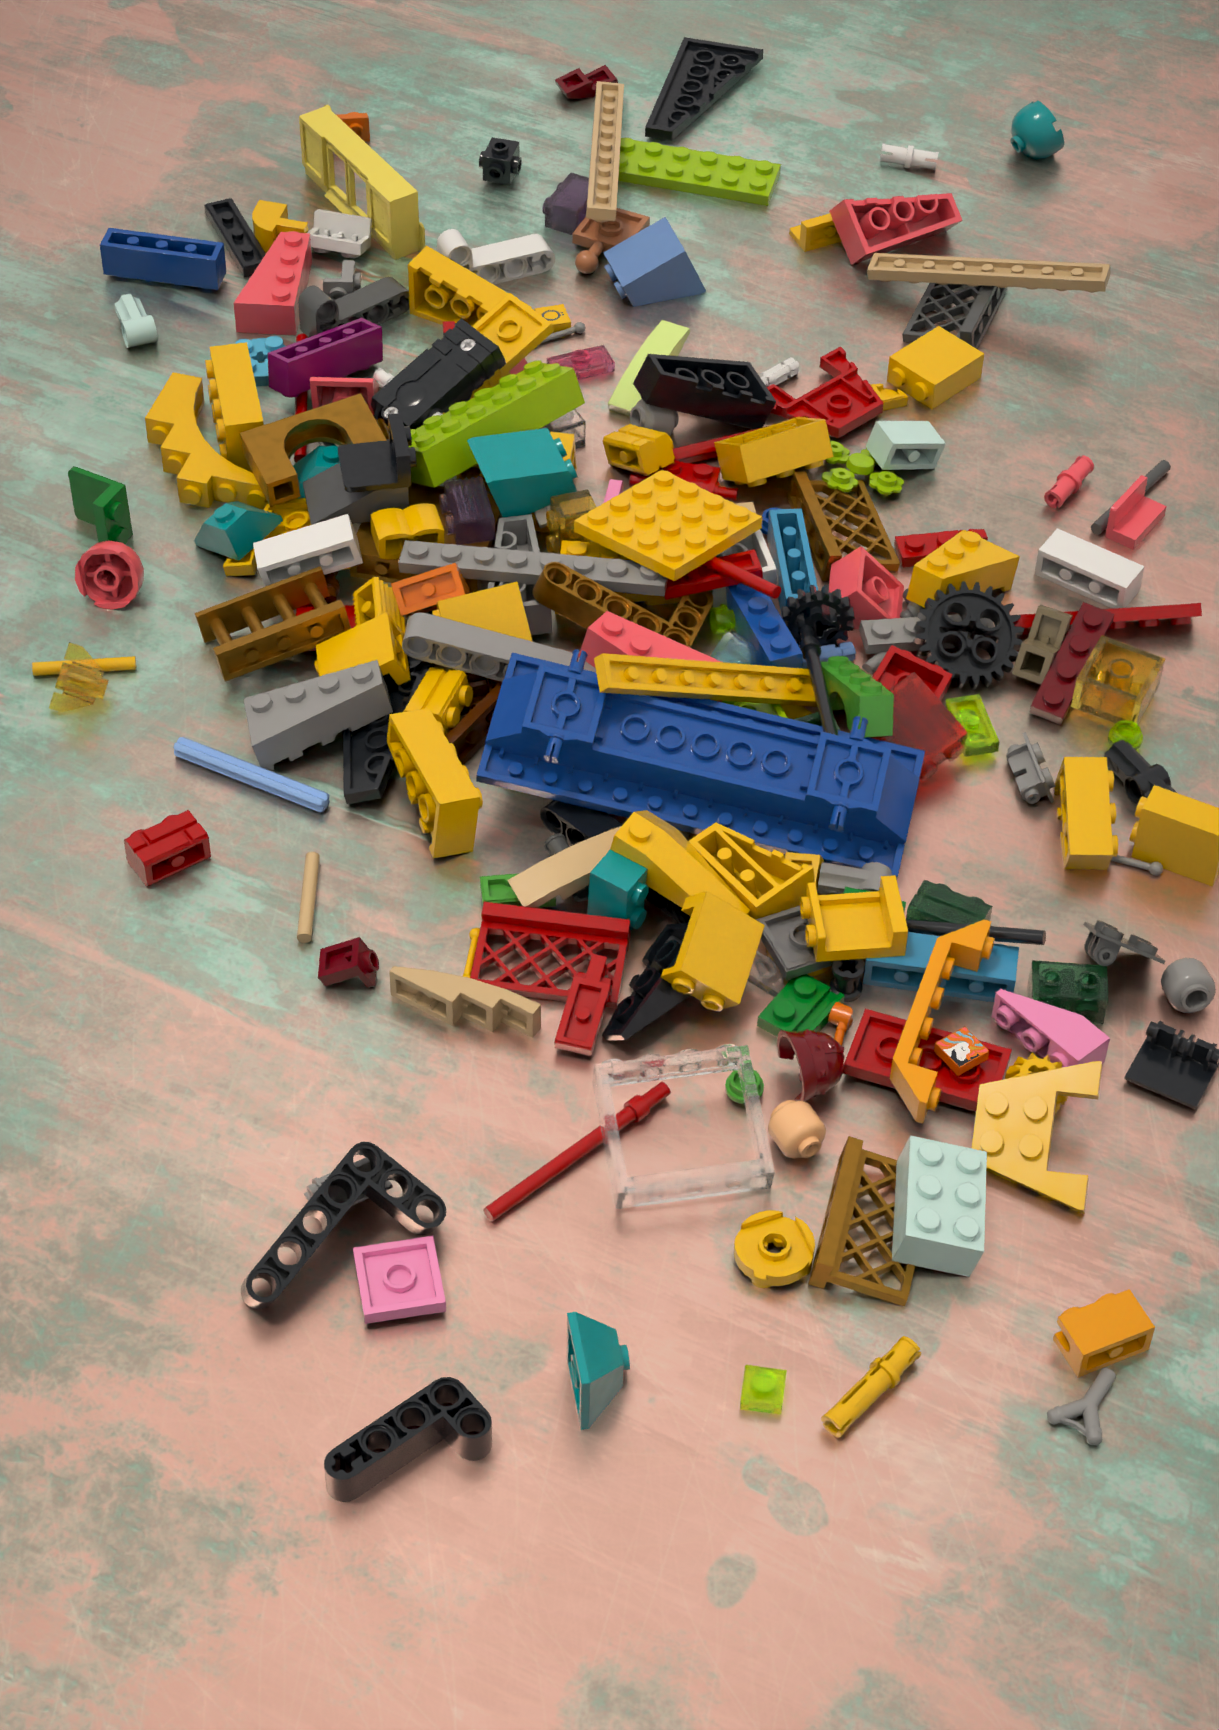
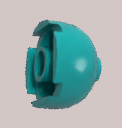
M1032 101L1016 113L1011 125L1012 138L1010 141L1015 151L1018 153L1022 152L1025 156L1035 160L1044 159L1055 154L1064 147L1065 143L1061 129L1056 132L1052 124L1057 120L1042 102Z

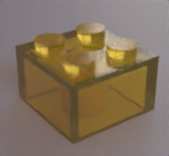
M1101 635L1077 677L1071 707L1135 731L1159 687L1165 658Z

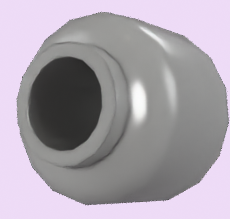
M642 399L637 402L630 413V424L665 432L669 436L679 421L677 411L646 404Z
M1195 958L1176 960L1168 965L1162 974V990L1174 1009L1182 1013L1201 1011L1214 999L1216 993L1215 982L1204 964Z

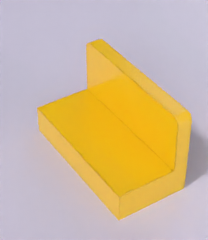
M830 213L801 221V225L791 227L789 230V235L804 252L842 242Z

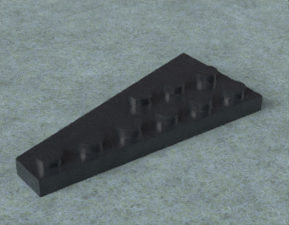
M684 37L645 126V137L655 138L660 141H673L763 59L764 49Z
M407 655L410 681L398 685L389 673L383 676L393 710L390 714L402 713L428 669L430 667L434 668V663L415 659ZM389 714L355 731H351L348 728L343 730V787L347 804L380 799L383 796L395 766L387 744Z

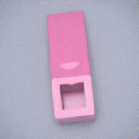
M1003 989L996 992L991 1017L995 1019L1001 1028L1008 1030L1018 1038L1029 1051L1036 1053L1042 1059L1049 1054L1050 1062H1062V1067L1093 1061H1101L1102 1064L1105 1062L1110 1038L1084 1016Z

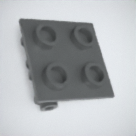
M1097 920L1095 926L1087 922L1083 924L1090 930L1084 944L1085 952L1101 966L1111 965L1115 961L1121 946L1162 964L1165 963V960L1156 954L1158 948L1143 938L1131 934L1129 940L1123 938L1124 933L1118 931V928L1100 920Z

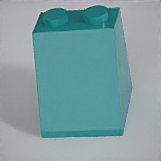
M548 428L472 437L467 440L502 517L528 515L577 492L572 480L578 477L570 459L563 460V457L567 456L560 438L553 440Z

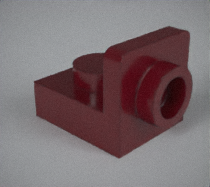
M360 937L320 949L318 979L324 986L354 977H359L367 988L375 986L376 971L379 970V960L375 951L369 949Z

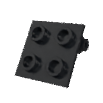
M1151 1021L1146 1031L1147 1037L1124 1079L1196 1109L1219 1066V1049H1217V1044H1211L1199 1038L1195 1042L1196 1035L1191 1034L1189 1039L1184 1038V1030H1180L1178 1035H1176L1175 1028L1165 1025L1162 1021H1159L1158 1024Z

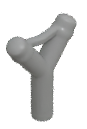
M1102 1368L1082 1399L1062 1406H1056L1047 1412L1049 1422L1053 1425L1061 1423L1071 1426L1086 1436L1088 1444H1100L1102 1442V1429L1100 1428L1097 1407L1116 1379V1374L1109 1368ZM1083 1415L1085 1427L1071 1419Z

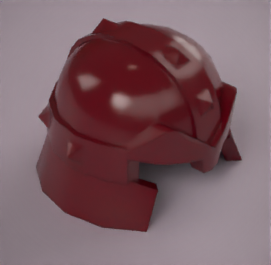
M806 1029L797 1032L781 1030L778 1033V1057L793 1060L794 1055H796L800 1073L798 1077L800 1082H802V1092L795 1098V1101L807 1102L813 1097L824 1095L842 1077L845 1048L824 1032Z

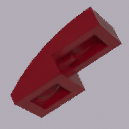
M606 65L585 75L578 68L555 79L556 85L567 98L571 99L594 97L596 95L597 81L618 83L617 78Z

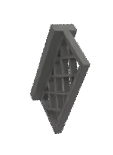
M929 283L902 334L903 342L917 340L936 328L935 323L945 320L947 323L940 325V327L948 332L955 330L957 332L956 337L978 349L1007 291V287ZM959 287L964 288V290L958 291L956 293L952 291ZM943 293L946 295L945 297H942L937 300L933 298ZM971 296L975 298L965 303L962 301ZM952 303L956 305L946 310L943 308L944 306L950 305ZM934 310L937 312L936 314L930 315L928 317L924 315ZM962 313L966 315L956 320L953 318L954 316H957ZM925 327L928 329L925 332H914Z

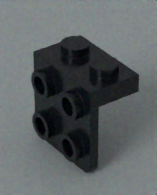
M401 413L388 414L389 440L347 444L338 447V458L345 491L352 493L411 486V467L417 466L414 447H408L412 446L410 426H404Z

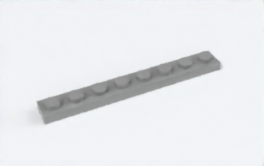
M405 540L398 562L399 573L422 574L457 563L463 577L466 579L518 582L533 585L536 584L547 563L559 562L613 592L665 596L668 583L667 577L632 560Z

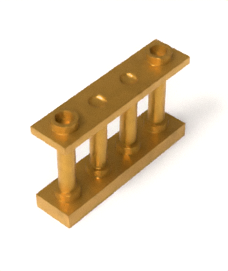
M321 566L194 613L203 641L207 643L217 639L220 644L214 647L213 651L225 682L313 649L317 644L351 629L346 609L341 599L327 604L324 599L329 597L330 594ZM310 603L315 608L298 616L293 611ZM278 615L283 619L282 622L266 628L261 623ZM249 627L251 634L232 640L231 633Z

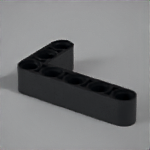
M371 1142L357 1143L349 1150L245 1278L241 1285L242 1299L253 1309H263L270 1306L362 1193L407 1230L422 1236L430 1234L443 1222L446 1216L445 1203L440 1196L377 1145ZM356 1155L367 1157L371 1163V1171L362 1172L358 1170L354 1165L353 1157ZM393 1180L399 1183L402 1188V1196H390L385 1190V1181ZM336 1185L342 1187L347 1195L346 1202L338 1203L333 1201L328 1193L329 1186ZM420 1205L428 1207L433 1213V1222L425 1223L417 1217L416 1207ZM307 1216L317 1218L321 1222L322 1232L318 1234L308 1232L304 1228L303 1218ZM281 1247L292 1249L296 1253V1264H283L278 1258V1249ZM257 1278L268 1281L272 1289L271 1295L268 1297L256 1295L252 1289V1281Z

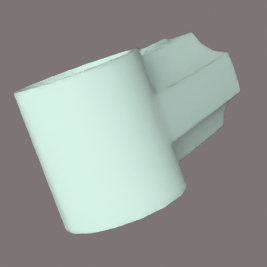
M132 294L122 295L120 300L114 305L115 312L121 323V331L126 347L130 348L157 342V330L152 315L146 314L139 298L133 297Z

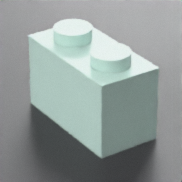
M876 421L865 447L882 470L935 469L946 443L929 421Z

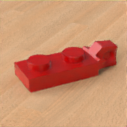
M985 529L968 530L979 534L981 538L988 540ZM962 530L895 536L894 547L901 567H914L916 563Z
M592 954L587 973L578 972L577 976L574 975L555 1037V1048L592 1056L611 992V979L605 978L607 970L606 956Z

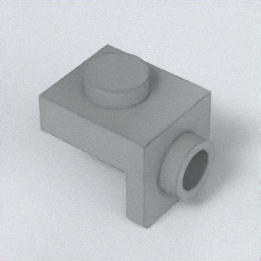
M343 260L341 278L323 279V292L333 300L361 288V273H355V260Z

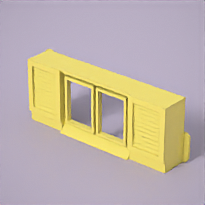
M328 104L317 110L300 115L302 165L305 167V174L326 193L324 196L342 213L371 218V238L393 259L396 260L421 251L425 247V228L419 222L418 191L334 114ZM333 152L345 165L346 194L335 185ZM354 172L366 183L367 214L356 205Z

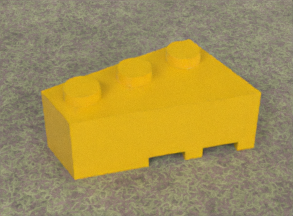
M962 530L914 565L906 599L925 608L924 604L928 598L935 600L934 594L938 589L946 595L948 584H952L956 591H958L962 581L966 582L968 590H972L976 582H979L981 592H985L989 586L993 587L992 590L998 588L1003 592L1011 590L1020 556L981 538L975 532Z
M1107 757L1063 758L1053 790L1054 795H1060L1061 808H1057L1056 812L1057 819L1062 820L1060 841L1064 869L1107 870L1112 857H1117L1118 837L1117 835H1112L1111 824H1115L1116 805L1115 803H1110L1109 792H1112L1114 787V774L1112 770L1107 768Z
M717 822L689 840L691 845L750 909L749 916L754 919L799 906L800 897H806L807 883L815 882L813 867L805 863L802 866L785 859L784 854L775 849L772 852L755 845V840Z

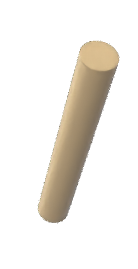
M308 852L305 855L297 940L301 943H308L312 939L320 855L316 852Z

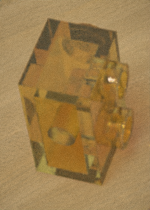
M588 489L550 497V511H546V521L550 530V535L546 536L548 553L560 554L562 540L596 543L574 532V520L596 508Z

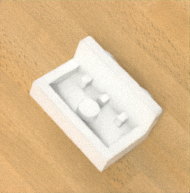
M317 209L314 212V227L307 232L310 233L311 247H313V251L318 253L336 251L341 252L343 257L357 258L371 246L372 219Z

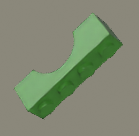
M832 656L828 658L827 662H821L832 710L845 709L848 729L851 731L853 718L861 716L858 729H860L863 717L868 720L864 737L893 736L894 694L886 689L882 683L873 679L870 674L860 669L858 665L852 663L847 657Z

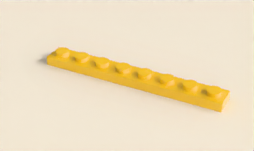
M602 653L594 658L600 693L817 706L808 669Z

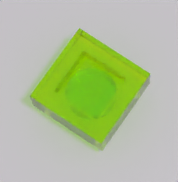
M745 1365L740 1409L781 1414L787 1370Z

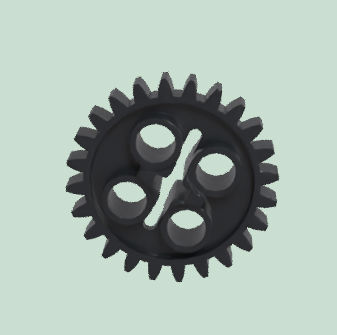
M962 581L958 591H956L952 584H948L946 595L938 589L934 594L935 600L928 598L924 604L926 609H920L917 617L921 621H917L913 629L920 633L915 636L913 642L923 645L919 648L917 656H927L926 662L938 665L945 671L953 674L952 679L957 680L958 689H962L966 681H969L972 690H976L979 680L982 681L986 688L992 683V677L1000 682L1004 676L1003 671L1010 673L1014 665L1012 662H1016L1019 653L1016 650H1020L1021 643L1023 642L1018 637L1023 634L1024 628L1014 626L1019 622L1021 616L1010 615L1014 604L1010 603L1004 606L1001 603L1004 598L1003 593L996 598L992 597V586H989L985 592H981L979 582L975 583L972 590H968L966 582ZM955 612L959 614L962 621H952L947 613ZM980 619H990L991 621H993L995 627H985L981 623ZM942 628L946 633L940 632L939 629ZM965 632H970V638L973 640L968 639ZM942 644H953L957 649V653L945 651ZM983 649L987 651L990 659H981L976 654V650Z

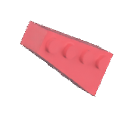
M296 231L280 232L234 301L236 332L297 335L300 321L298 300L302 291L307 288L312 266L310 233H299Z

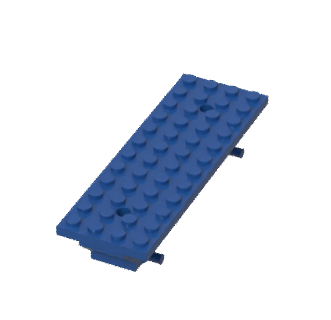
M579 649L573 650L569 666L511 653L477 771V782L629 818L633 812L648 810L678 830L697 835L717 822L755 840V845L770 852L775 849L783 853L784 856L786 852L821 855L824 863L862 868L866 863L879 862L888 866L892 871V875H896L897 880L925 751L864 737L868 720L863 717L860 729H858L861 716L853 718L850 733L837 730L838 735L823 732L822 726L710 699L600 693L596 672L584 670L585 661L588 656L585 651H581L579 662H577Z

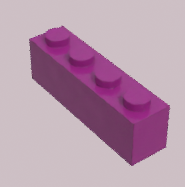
M359 318L267 353L269 388L281 393L285 397H298L302 392L310 390V377L346 378L348 374L359 370H367L371 365L382 362V327L364 318Z

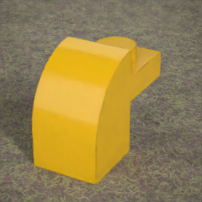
M259 200L253 210L254 236L265 253L268 252L280 232H308V222L288 219L287 204Z

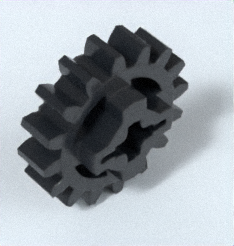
M810 585V592L805 593L803 590L798 589L797 599L793 597L787 598L788 607H782L781 609L782 619L798 646L801 642L799 630L804 625L812 627L814 637L819 640L820 646L835 644V647H838V639L848 640L847 631H853L854 610L850 606L849 597H841L840 589L830 593L828 585H824L821 591H816V587Z

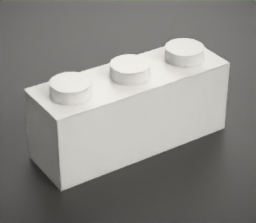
M348 514L253 543L257 569L265 586L321 566L324 575L363 563L358 538Z
M1057 528L1039 548L1034 574L1114 609L1126 608L1138 594L1145 566Z

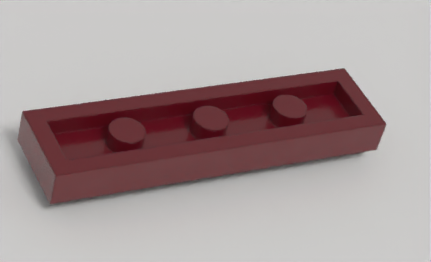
M1082 603L1030 706L1029 713L1056 724H1062L1113 623L1115 614L1088 603Z

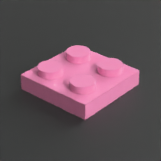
M433 1236L353 1248L365 1324L446 1312V1300Z

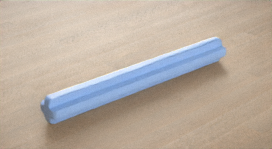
M179 737L174 744V755L320 813L324 812L326 807L329 806V794L185 737Z

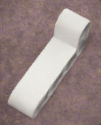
M455 229L444 231L437 239V252L492 284L544 273L553 267L556 260L555 254L545 239L539 234H531L472 249L462 234Z

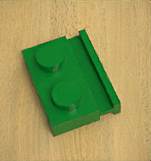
M807 974L792 978L760 1013L757 1026L778 1037V1033L781 1030L797 1032L808 1029L820 1032L828 1023L833 1005L836 1002L844 1004L845 995L833 993L830 991L831 987Z

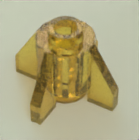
M69 642L64 659L72 661V664L63 662L55 689L62 690L63 693L54 692L49 705L50 709L59 712L93 705L96 698L103 700L109 681L102 678L104 670L83 646Z

